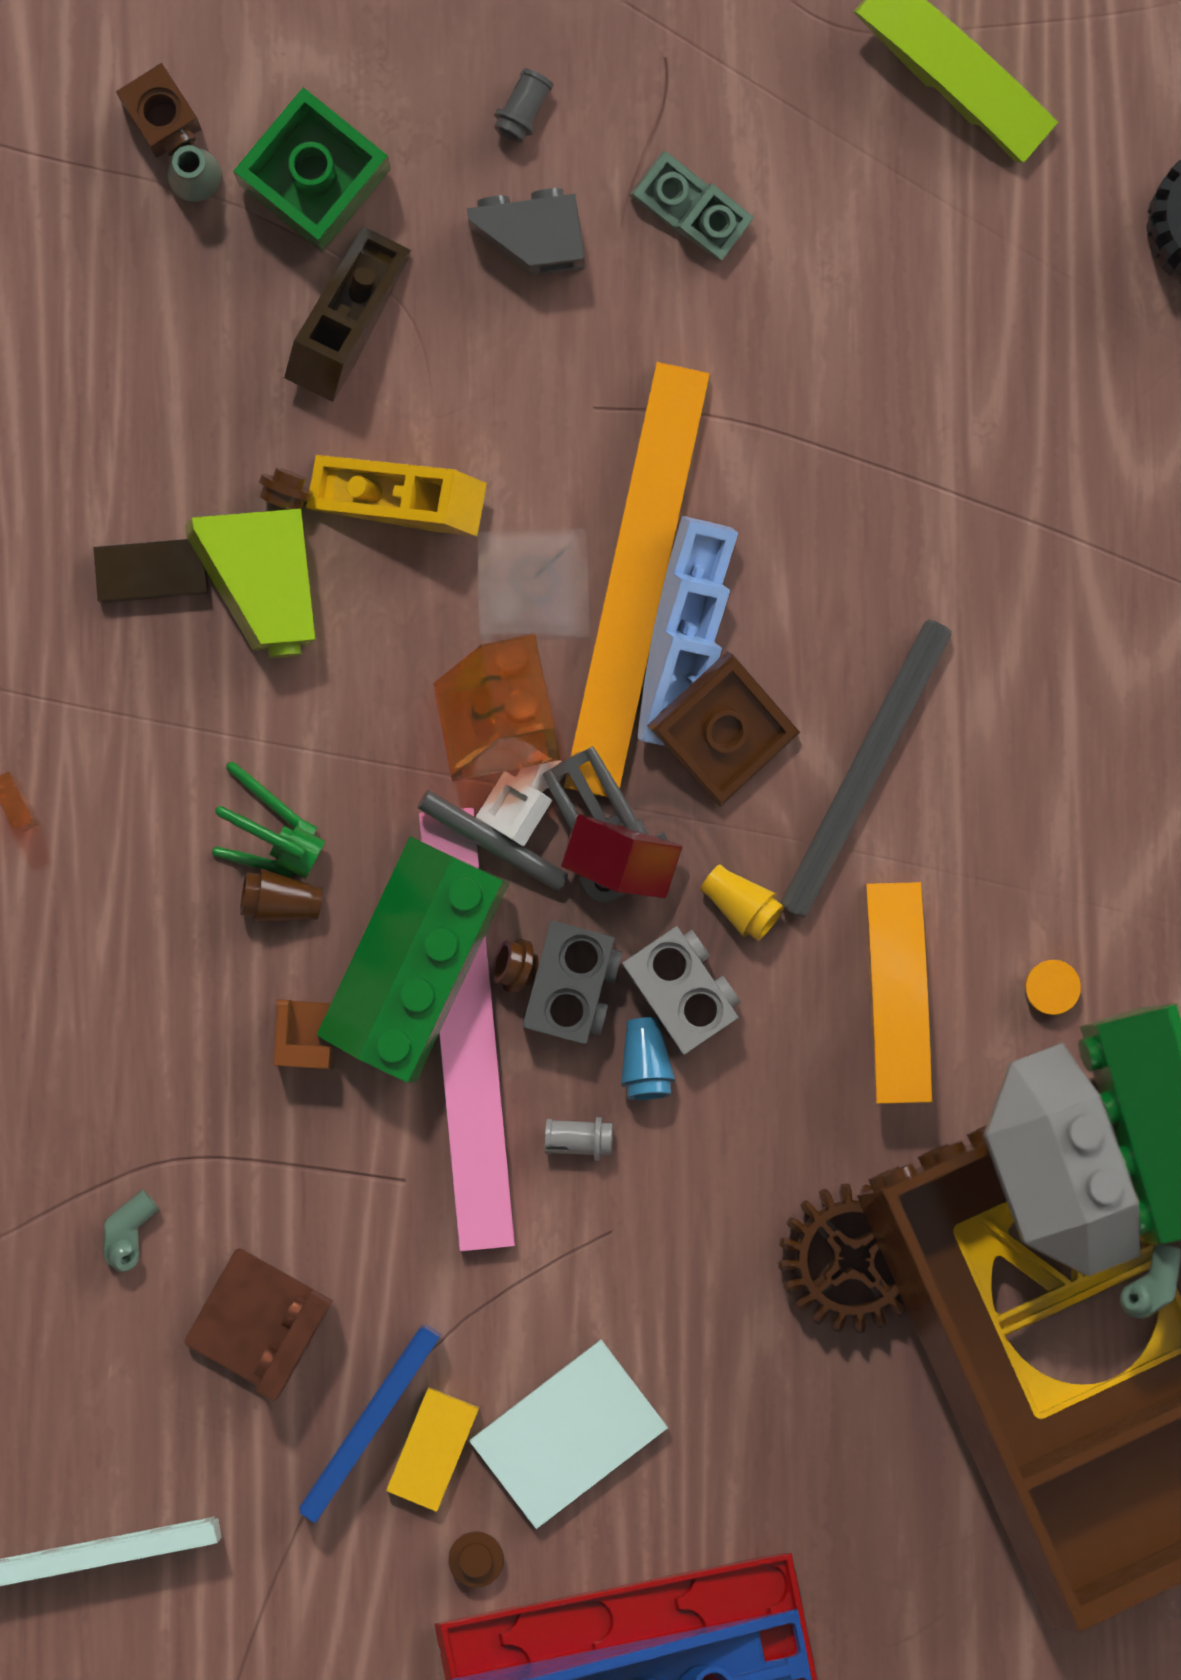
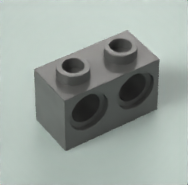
M551 920L522 1027L582 1044H587L589 1034L600 1037L608 1008L607 1004L598 1002L603 981L615 982L623 953L622 951L612 949L615 937ZM576 942L589 943L597 952V963L587 973H575L566 965V951ZM572 995L582 1003L583 1016L576 1025L562 1027L552 1019L551 1006L559 996Z

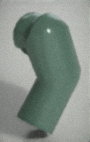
M1165 1245L1153 1246L1150 1273L1127 1285L1121 1292L1120 1303L1128 1316L1136 1319L1147 1318L1174 1300L1181 1258L1180 1248Z

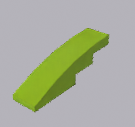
M863 0L853 11L926 87H934L971 125H979L1015 162L1024 163L1059 123L989 54L927 0Z

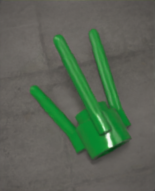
M235 762L227 763V770L290 824L294 830L284 826L280 834H277L223 806H218L215 809V814L218 817L273 845L269 855L278 859V861L219 846L212 849L213 856L258 869L262 868L289 878L296 874L306 880L326 842L314 835L318 827L301 819Z

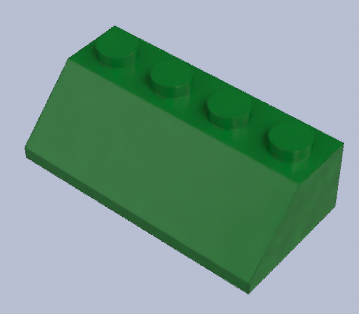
M409 836L316 1035L353 1057L407 1083L417 1082L510 883Z
M1176 1003L1140 1007L1079 1026L1083 1037L1078 1043L1081 1060L1086 1070L1094 1074L1101 1101L1139 1203L1140 1236H1142L1144 1243L1165 1244L1181 1240V1015L1178 1005Z

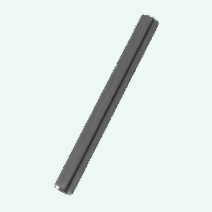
M927 620L921 628L781 901L784 910L804 918L810 912L951 637V630L945 625L934 620Z

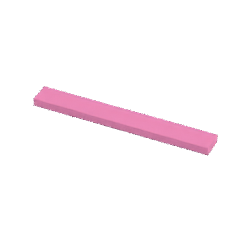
M474 808L462 809L475 817ZM419 813L422 842L479 868L478 846L476 843L426 813ZM485 935L439 1032L460 1251L515 1246Z

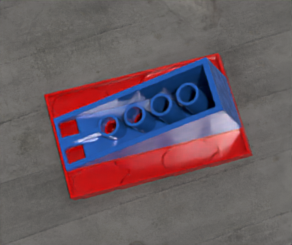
M792 1553L761 1556L598 1591H588L434 1623L445 1680H817Z

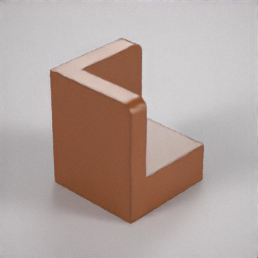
M277 1000L273 1066L332 1069L333 1045L316 1035L331 1003Z

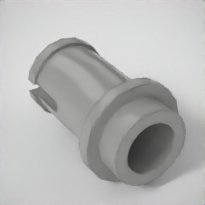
M596 1117V1122L546 1120L545 1154L594 1155V1161H600L601 1156L612 1155L613 1123H602V1117Z

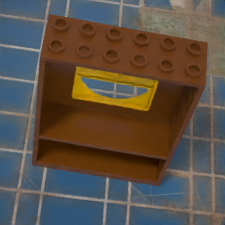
M1092 1077L1089 1081L1099 1094L1095 1077ZM983 1126L967 1134L970 1142L967 1146H964L962 1140L951 1145L945 1144L918 1156L921 1167L917 1169L910 1163L900 1168L899 1166L868 1179L872 1189L857 1195V1198L1048 1627L1080 1633L1181 1584V1258L1174 1300L1157 1311L1153 1333L1139 1358L1125 1371L1111 1379L1094 1384H1071L1053 1379L1028 1364L1012 1347L1006 1336L1150 1269L1154 1245H1165L1181 1249V1240L1165 1244L1144 1243L1142 1236H1140L1142 1247L1140 1248L1139 1257L1091 1276H1085L1072 1268L1071 1280H1069L1008 1233V1229L1014 1223V1219L983 1135L986 1126ZM997 1256L1003 1257L1048 1292L1003 1313H997L994 1308L991 1291L994 1259Z

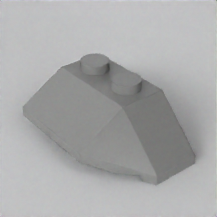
M1063 1043L1009 1062L1004 1075V1082L995 1100L983 1136L1022 1243L1073 1268L1085 1276H1091L1139 1257V1203L1100 1095Z

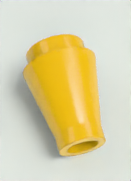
M720 864L711 871L700 888V891L714 902L743 937L749 934L757 941L761 940L770 931L784 910V906L776 900L777 893L728 871Z

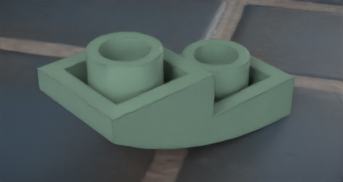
M662 151L629 194V196L672 229L719 261L724 259L754 219V216L713 183L706 184L667 151Z

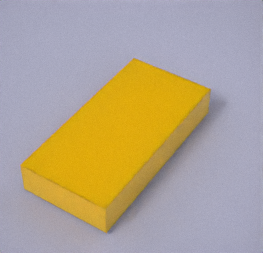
M428 1387L386 1491L437 1512L479 1407Z

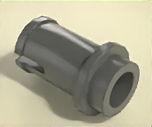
M527 68L522 69L520 78L504 108L497 109L494 114L497 119L494 125L495 130L508 139L520 143L523 142L526 136H532L535 131L532 123L547 94L552 90L553 83L536 71Z

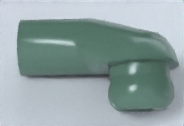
M144 1189L111 1214L104 1222L103 1256L107 1264L119 1272L130 1271L137 1265L139 1261L138 1228L160 1211L157 1204Z

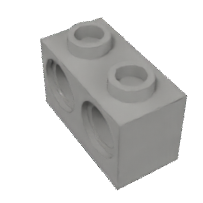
M676 926L625 960L622 966L676 1046L685 1055L739 1017L733 1008L740 1004L741 1001L723 975L715 981L702 963L710 955L693 930L683 935L678 926ZM664 949L676 950L684 958V973L676 980H663L654 971V957ZM702 994L708 996L715 1004V1017L707 1026H694L685 1017V1003L693 995Z

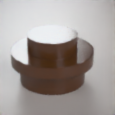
M276 467L273 475L262 474L259 483L263 485L259 497L288 510L302 509L304 501H311L313 492L304 487L307 480L305 477Z
M522 938L517 939L515 942L505 940L497 950L493 962L492 977L493 981L502 984L507 992L514 994L520 992L524 985L529 986L536 976L539 959L538 955L534 953L531 941Z
M471 1531L461 1535L453 1543L448 1558L449 1568L453 1576L461 1584L473 1588L484 1587L491 1584L500 1575L504 1563L503 1550L499 1542L490 1534L481 1531Z

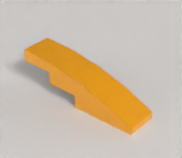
M921 882L866 884L869 993L871 995L872 1048H874L875 1103L932 1102L928 985Z

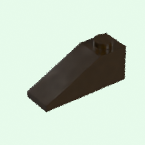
M361 228L294 339L284 379L325 399L334 401L355 366L410 257L411 249L370 229Z

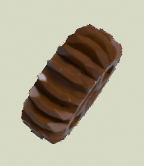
M848 1183L840 1185L841 1201L835 1203L828 1189H821L818 1193L824 1206L822 1209L817 1211L812 1203L804 1200L800 1207L810 1217L805 1225L793 1217H789L786 1222L791 1229L800 1232L797 1241L789 1238H780L779 1240L780 1247L786 1250H795L794 1259L779 1260L778 1268L784 1271L795 1269L797 1273L796 1277L785 1281L783 1287L787 1292L803 1287L805 1293L796 1300L794 1305L798 1310L802 1311L813 1301L816 1302L818 1306L813 1312L811 1320L818 1325L825 1320L830 1311L834 1313L832 1329L836 1332H842L846 1316H852L855 1332L864 1333L866 1328L864 1315L871 1314L877 1327L883 1328L887 1323L881 1311L882 1308L888 1305L897 1316H902L905 1313V1309L895 1299L900 1292L893 1277L887 1285L875 1268L874 1258L880 1247L873 1231L867 1230L859 1237L850 1238L845 1236L829 1220L834 1216L847 1212L864 1213L859 1200H852V1189ZM864 1184L860 1194L872 1189L871 1186ZM818 1231L831 1250V1259L827 1267L821 1272L822 1274L813 1282L808 1269V1249L814 1234ZM834 1236L842 1244L848 1245L853 1249H857L862 1245L866 1246L864 1248L866 1256L860 1258L866 1260L863 1268L870 1274V1280L864 1273L851 1267L843 1271L839 1270L841 1267L838 1260L845 1258L839 1256L841 1248L834 1241ZM847 1279H857L875 1297L861 1303L846 1304L831 1300L824 1295L832 1287H837Z

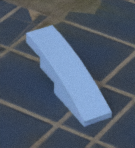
M686 516L681 518L653 628L637 736L641 741L664 746L647 725L720 657L722 648L714 641L730 590L723 585V581L738 536V532L731 527Z

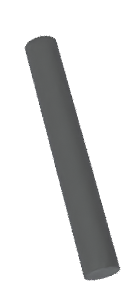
M427 790L421 798L417 808L555 892H558L564 885L568 877V873L434 792Z

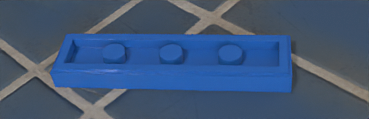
M425 1324V1326L421 1325L298 1508L300 1509V1514L313 1523L317 1522L441 1337V1333L428 1324Z

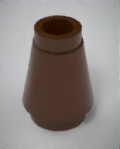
M260 868L259 873L246 872L241 894L240 915L253 917V922L318 920L322 901V887H314L311 884Z

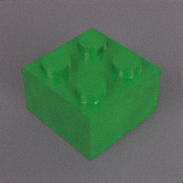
M302 87L233 172L239 186L323 253L390 172L391 166L386 153L307 89Z

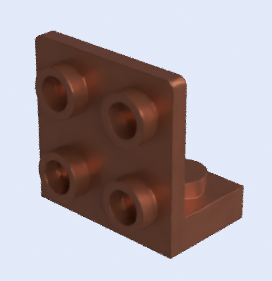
M238 1248L232 1254L184 1342L193 1350L258 1386L255 1390L256 1392L275 1402L280 1397L333 1300L246 1250Z

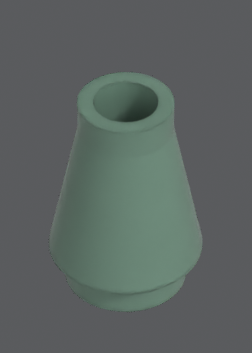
M191 145L183 146L174 153L167 173L168 183L172 191L181 199L191 202L203 201L211 197L218 189L222 177L221 167L217 159L210 152ZM195 162H200L199 167L195 171L190 173L182 171L185 165H193Z

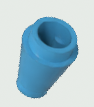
M645 1017L626 1021L627 1032L625 1034L621 1086L627 1088V1099L640 1101L670 1096V1083L676 1080L662 1031L659 1027V1019Z

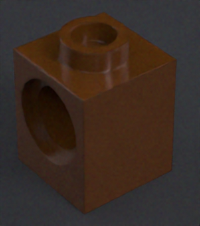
M163 63L158 64L116 91L121 104L156 158L167 152L168 156H173L179 148L192 145L195 142L196 137L194 134L202 129L198 118ZM159 104H169L176 108L174 119L165 126H154L148 122L150 111Z

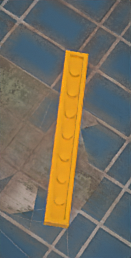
M657 362L571 752V756L594 746L619 788L710 373ZM590 761L578 766L593 794L608 798ZM568 772L564 789L579 792Z

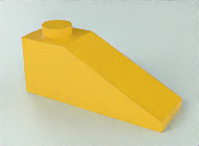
M316 455L309 489L313 492L311 501H307L306 508L426 531L477 537L487 483L455 469Z

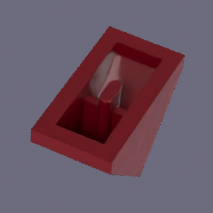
M577 813L561 867L618 893L666 899L683 846Z

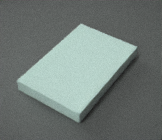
M600 1339L478 1432L469 1441L537 1529L668 1429V1426L603 1340Z

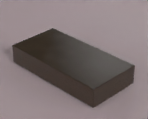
M188 539L93 547L97 600L99 603L208 594L207 571Z

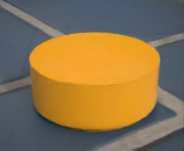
M1046 960L1038 963L1028 972L1024 983L1025 996L1035 1010L1048 1015L1061 1014L1070 1010L1078 1001L1081 993L1080 978L1075 969L1066 962Z

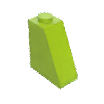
M301 509L192 517L185 525L186 537L252 650H268L269 658H287L302 655L301 647L308 646L315 640Z

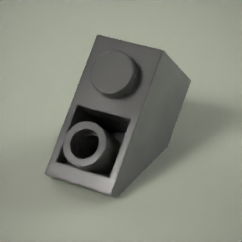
M549 188L531 193L532 200L510 202L509 196H490L479 199L477 201L478 207L467 208L470 230L530 276L584 269V252L576 194L564 195V191L561 188Z

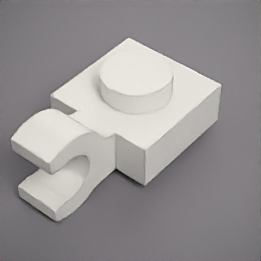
M535 744L526 754L523 765L516 777L506 771L503 772L476 815V818L524 847L553 801L542 793L545 789L549 788L543 773L562 761ZM564 775L557 778V780L560 782Z

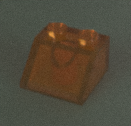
M535 634L482 644L433 683L452 782L560 760Z

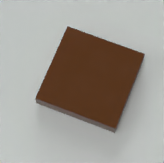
M728 651L647 725L720 807L800 733L736 657Z

